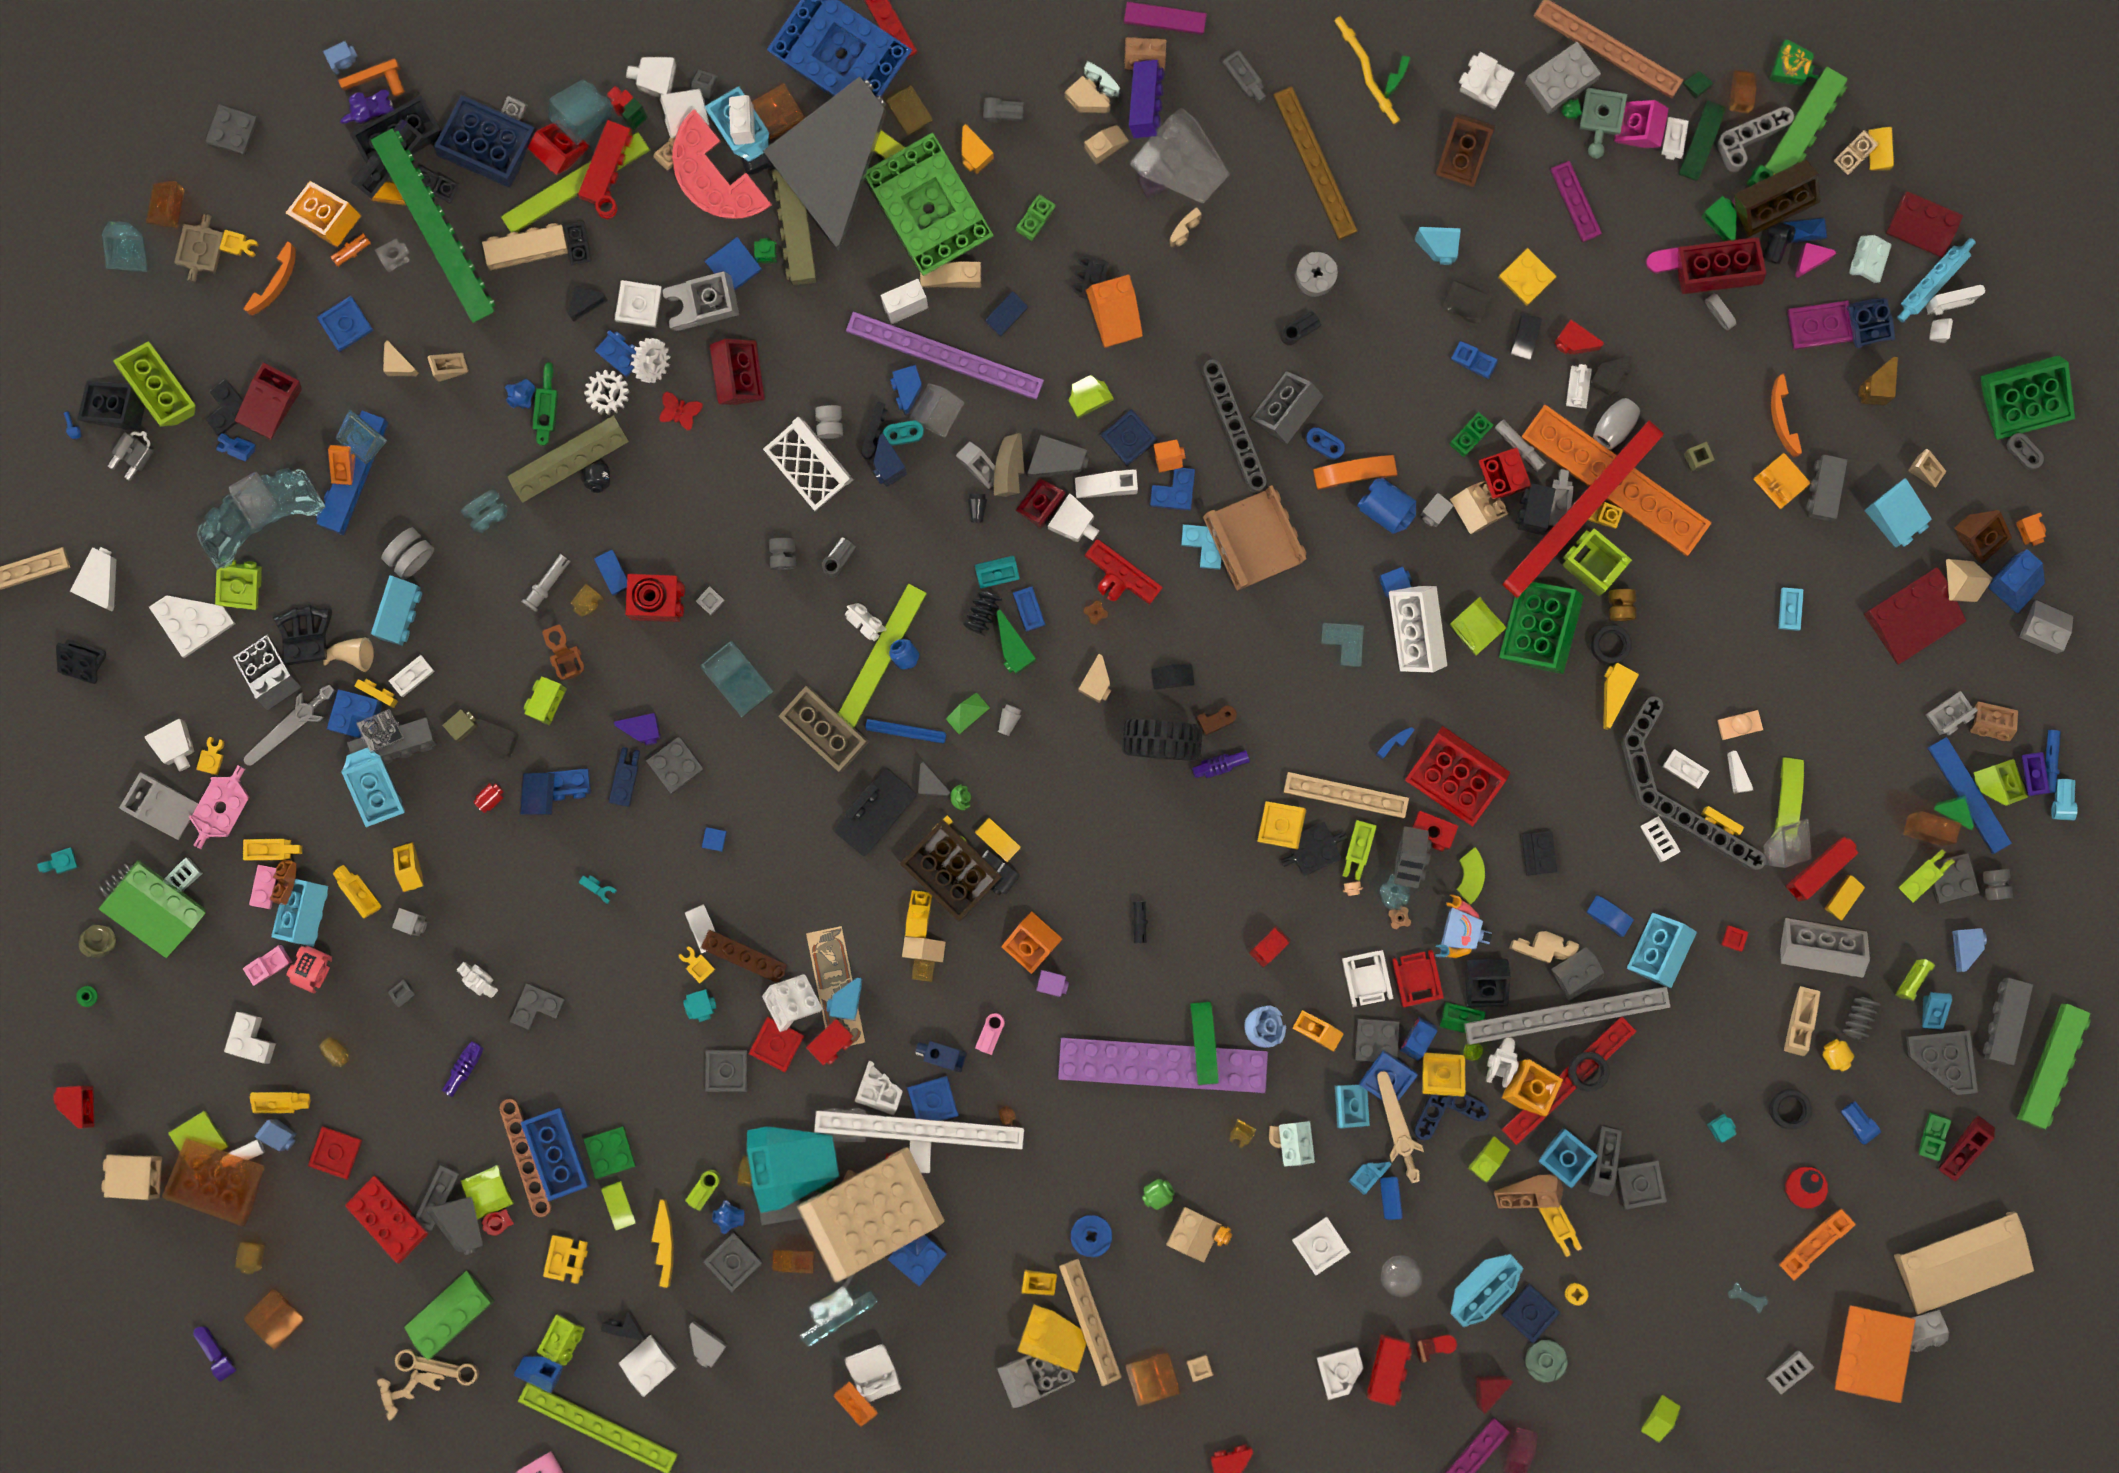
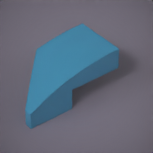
M1391 1163L1364 1164L1350 1178L1349 1182L1365 1195L1391 1166Z

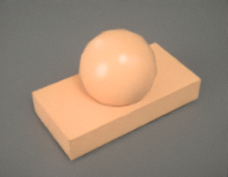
M1758 710L1717 720L1722 740L1763 730Z

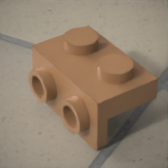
M1126 38L1125 69L1133 70L1134 62L1158 60L1160 68L1163 67L1165 70L1166 39Z

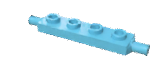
M1969 238L1963 246L1954 245L1901 303L1904 310L1897 316L1900 322L1904 323L1911 314H1918L1971 256L1969 250L1976 244L1972 238Z

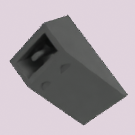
M268 635L233 657L253 695L266 710H269L301 688L296 676L290 667L285 664L284 658Z

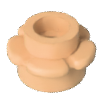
M1360 881L1344 883L1345 890L1343 892H1347L1348 896L1360 894L1359 890H1362L1363 887H1361Z

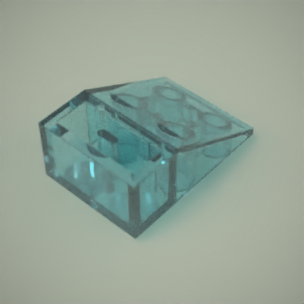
M732 640L700 665L704 673L741 717L773 692Z

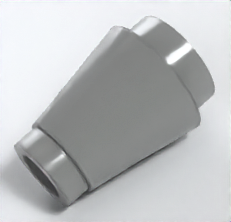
M1006 704L1005 708H1002L999 733L1007 736L1010 735L1022 716L1020 715L1021 709Z

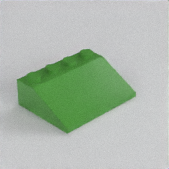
M137 860L98 908L165 958L171 954L206 913L205 908L139 860Z

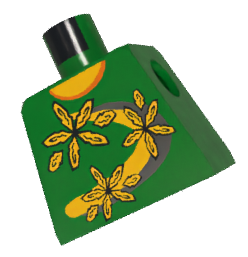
M1785 39L1780 46L1770 81L1800 86L1805 82L1807 76L1818 79L1822 68L1811 65L1814 57L1812 52Z

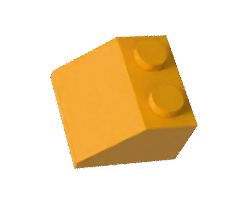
M1530 1059L1518 1061L1517 1072L1513 1075L1502 1098L1518 1108L1547 1116L1563 1079Z

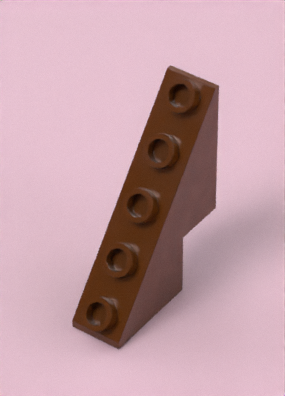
M710 929L700 949L776 983L780 982L787 967L786 964Z

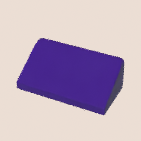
M2043 752L2022 755L2021 760L2027 795L2034 796L2050 793Z

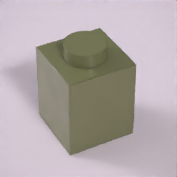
M1707 442L1692 447L1684 453L1691 472L1706 467L1715 461Z
M462 709L442 725L459 743L478 727L475 724L477 719L469 710L465 712Z

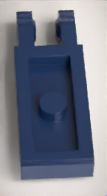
M623 747L619 763H617L609 803L630 807L639 769L637 766L640 750H635L632 757V765H627L625 761L628 755V748Z

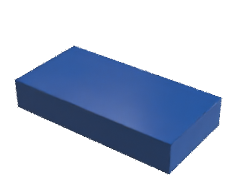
M613 550L594 558L612 595L627 589V577Z
M1033 587L1014 592L1013 595L1026 632L1045 626Z

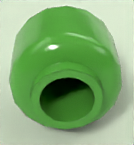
M1157 1179L1145 1186L1142 1198L1147 1207L1151 1206L1155 1210H1159L1172 1202L1175 1193L1167 1180Z

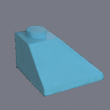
M1419 227L1415 241L1435 262H1440L1442 265H1450L1456 261L1460 228Z

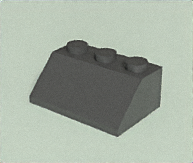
M1286 371L1250 419L1274 438L1288 444L1324 395L1312 382Z

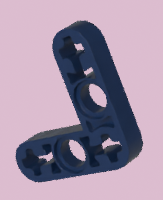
M1430 1094L1415 1125L1414 1133L1418 1139H1430L1446 1107L1475 1121L1486 1120L1489 1116V1109L1484 1103L1466 1094L1464 1096L1447 1095V1097H1442L1440 1103L1444 1104L1441 1107L1439 1104L1431 1102L1433 1098L1437 1101L1439 1095ZM1456 1098H1465L1466 1106L1463 1109L1456 1107ZM1471 1101L1474 1102L1472 1107L1478 1109L1480 1108V1106L1483 1107L1482 1111L1485 1113L1484 1116H1479L1477 1118L1476 1112L1472 1110L1469 1111V1114L1466 1113V1111L1470 1107ZM1431 1106H1435L1439 1110V1114L1435 1118H1430L1427 1114V1110ZM1425 1117L1427 1120L1435 1123L1433 1126L1431 1124L1428 1125L1427 1130L1429 1134H1424L1422 1137L1418 1129L1425 1126L1426 1122L1422 1121Z

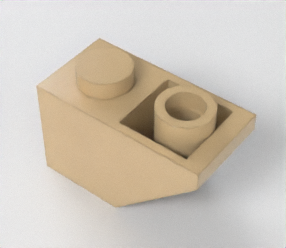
M1082 76L1065 91L1066 100L1078 112L1108 113L1110 111V100L1104 93L1100 94L1096 90V85L1090 79L1086 80Z

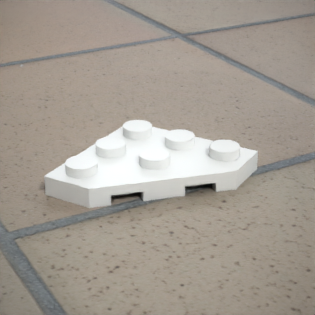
M165 596L149 607L183 658H186L236 624L224 606Z

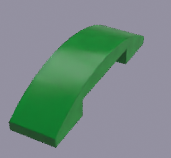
M1211 1002L1190 1003L1198 1085L1219 1084Z

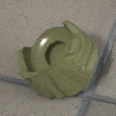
M92 925L80 935L79 939L80 951L85 956L92 958L104 957L110 954L116 946V937L109 926Z

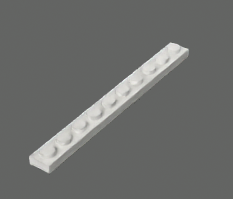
M816 1111L814 1132L1022 1149L1024 1128Z

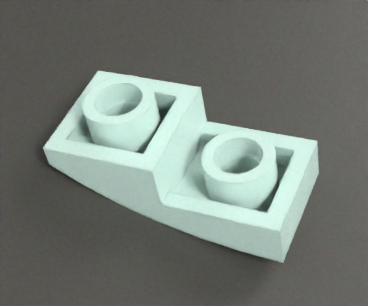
M1087 61L1084 75H1087L1086 77L1091 81H1101L1099 90H1102V93L1106 96L1118 97L1120 88L1112 77L1101 68Z

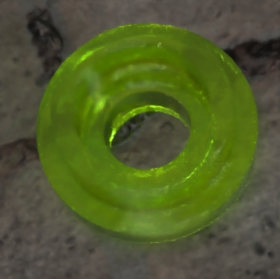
M1467 1043L1465 1045L1464 1057L1467 1060H1478L1482 1056L1483 1047L1480 1043Z

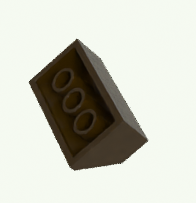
M1807 160L1794 164L1734 194L1735 209L1748 237L1820 203L1819 173Z

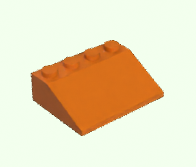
M1850 1306L1835 1389L1901 1403L1916 1319Z

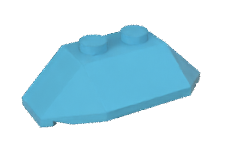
M1511 1254L1485 1259L1455 1289L1451 1314L1463 1327L1485 1321L1515 1291L1523 1267Z

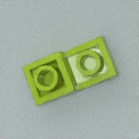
M621 1181L601 1188L615 1229L619 1230L635 1224L636 1222Z

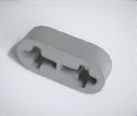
M1714 293L1705 299L1707 307L1725 330L1728 331L1737 324L1735 318L1717 294Z

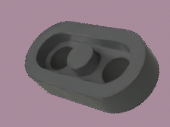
M2018 433L2008 439V450L2026 469L2034 470L2042 465L2044 461L2042 452L2024 434ZM2018 442L2020 444V448H2016L2014 446V443ZM2033 457L2034 463H2030L2028 458Z

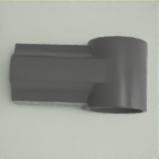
M999 98L984 99L983 120L987 122H1000L1001 120L1023 121V102L1002 101Z
M842 537L829 556L822 562L824 575L829 578L837 577L857 547ZM829 563H834L837 565V568L834 571H828L826 566Z

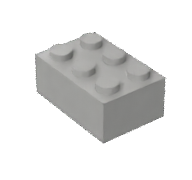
M1576 42L1528 75L1525 84L1549 115L1569 101V99H1572L1599 79L1601 73L1579 43Z

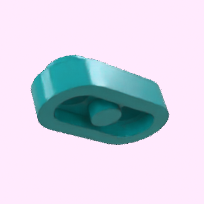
M907 421L887 426L883 434L891 446L919 441L923 437L924 430L919 422ZM916 429L917 434L911 435L910 431ZM896 433L897 438L891 439L890 434Z

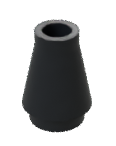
M969 494V499L967 500L971 522L983 523L988 500L986 499V494Z

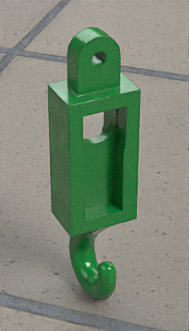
M552 362L545 364L543 389L536 388L532 429L537 430L536 441L541 446L549 443L550 432H555L558 391L552 390ZM546 414L550 417V421L547 426H542L539 423L540 416Z

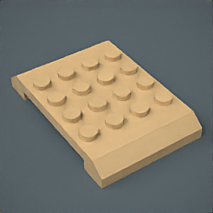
M908 1147L888 1156L884 1161L820 1196H815L797 1206L835 1282L851 1276L945 1222Z

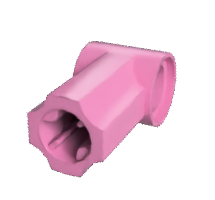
M993 1013L987 1017L975 1047L976 1049L992 1055L1005 1025V1019L1001 1014ZM992 1017H998L1001 1020L999 1028L991 1027L990 1019Z

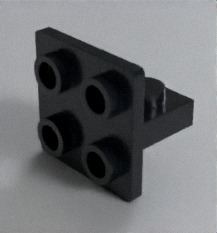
M67 639L65 644L58 643L56 645L57 671L63 675L96 684L98 681L97 671L106 658V652Z

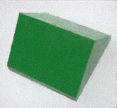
M1966 795L1936 803L1934 810L1972 830L1974 821Z

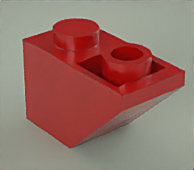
M1247 1445L1235 1447V1451L1227 1453L1226 1450L1214 1452V1456L1210 1457L1214 1473H1242L1253 1454L1252 1448H1247Z

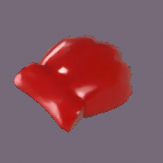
M503 1209L501 1212L487 1214L482 1221L483 1230L492 1236L501 1234L508 1226L514 1224L506 1209Z

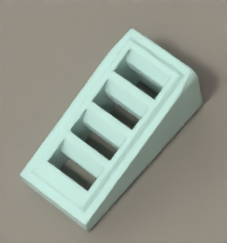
M186 857L169 873L165 880L183 892L203 873L190 858ZM187 867L192 874L189 876L184 868ZM179 873L186 878L185 881L178 876ZM173 878L181 884L179 887L172 881Z

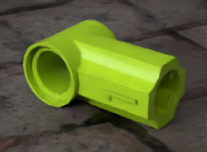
M713 1169L706 1171L685 1201L694 1209L700 1211L720 1184V1173ZM710 1174L715 1177L716 1182L714 1185H709L706 1182V1175Z

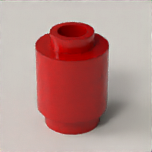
M489 783L476 796L473 802L483 813L491 811L504 798L502 795L504 791L498 784L492 785Z

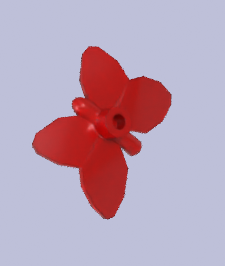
M665 392L662 398L665 409L661 412L660 421L669 422L674 419L675 422L680 421V424L686 430L692 429V417L701 411L703 404L693 401L684 405V400H680L678 404V399L673 393Z

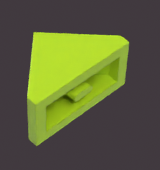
M1662 1395L1641 1431L1660 1442L1674 1427L1681 1406Z

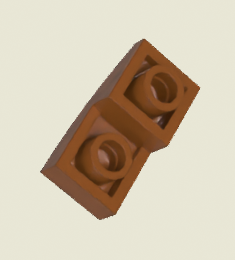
M282 860L276 867L273 878L279 882L272 890V895L269 899L272 902L281 905L287 904L295 883V862Z

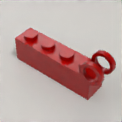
M609 120L606 122L578 193L580 199L595 204L599 216L603 219H612L617 214V205L611 197L609 190L611 185H615L619 176V173H617L619 165L623 166L626 159L624 152L626 147L631 146L634 137L630 128ZM606 202L611 203L612 209L610 211L603 212L600 210L602 204Z

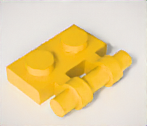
M552 1235L543 1277L564 1281L566 1273L572 1274L570 1282L579 1284L580 1276L583 1275L584 1271L582 1269L584 1257H587L588 1253L586 1250L588 1242L579 1241L577 1249L572 1248L574 1239ZM570 1254L576 1255L574 1267L568 1266Z

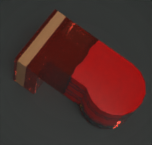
M1447 1334L1415 1341L1419 1360L1422 1363L1430 1361L1429 1355L1440 1352L1452 1353L1457 1347L1455 1338Z

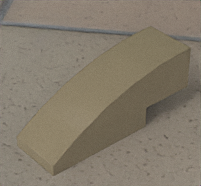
M1021 433L1006 436L1002 441L994 471V496L1007 497L1020 493L1018 475L1024 474Z

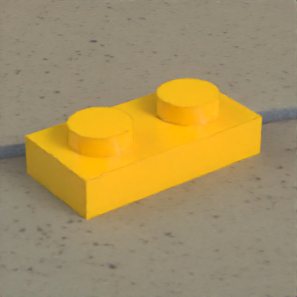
M359 679L357 680L355 687L393 708L398 701L393 698L395 694L386 689H383L382 692L375 688L377 684L368 679H365L364 682Z
M1709 806L1705 807L1701 813L1705 817L1704 819L1714 825H1719L1731 835H1740L1744 829L1743 826Z

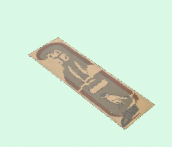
M842 926L806 934L818 995L822 1006L825 1029L836 1019L829 1016L830 1012L826 1011L828 999H832L836 992L853 981ZM857 1010L856 1021L837 1018L854 1035L851 1038L853 1041L851 1045L865 1043L859 1010Z

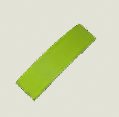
M1783 757L1780 776L1782 778L1778 818H1776L1774 839L1795 841L1802 805L1804 760Z

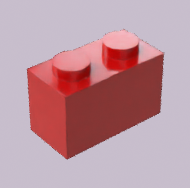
M836 1018L806 1048L823 1066L826 1063L830 1065L839 1057L836 1053L841 1048L845 1051L853 1043L851 1038L854 1035Z

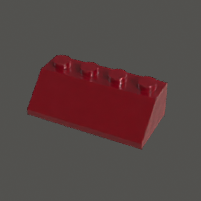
M1759 237L1678 247V277L1682 294L1763 284L1766 269Z

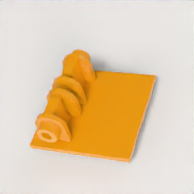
M1785 453L1780 455L1753 479L1779 509H1782L1811 484Z

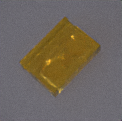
M911 85L909 88L900 91L886 100L907 136L932 121V117Z

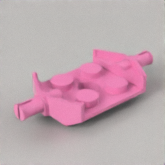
M237 765L233 775L230 777L210 778L211 782L193 815L189 816L199 832V836L193 844L195 847L202 849L206 839L210 837H228L249 799L247 791L240 783V778L245 771L244 768ZM219 802L226 804V810L223 813L216 811V805Z

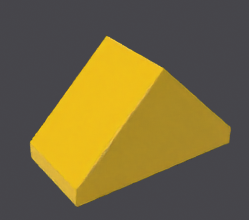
M1025 1270L1022 1293L1054 1295L1057 1274Z

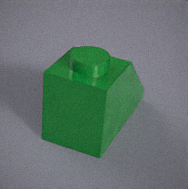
M1722 196L1701 217L1723 241H1732L1736 238V209L1731 200L1725 199Z

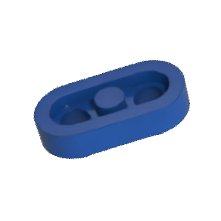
M1312 428L1306 436V442L1309 447L1330 459H1338L1344 453V443L1321 428ZM1318 436L1320 441L1314 442L1312 438ZM1335 446L1337 452H1331L1330 447Z

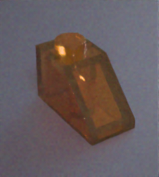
M1734 70L1729 110L1749 113L1755 103V73Z

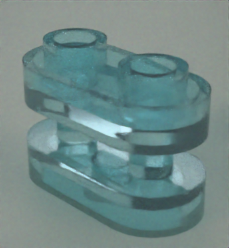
M495 489L484 493L461 509L465 519L472 517L473 521L469 525L474 532L479 531V533H482L489 529V524L494 521L499 522L507 516L508 509L504 503H496L500 496ZM486 507H490V509L482 515L478 513Z

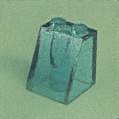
M584 79L549 99L548 118L576 144H579L612 115L610 100L605 96L602 97L597 92L596 87L591 83L588 84Z

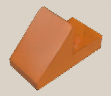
M330 445L328 453L331 483L352 485L355 454H351V447Z

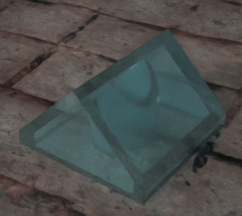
M352 410L347 412L335 438L344 446L351 447V452L365 464L369 463L387 442L382 435Z

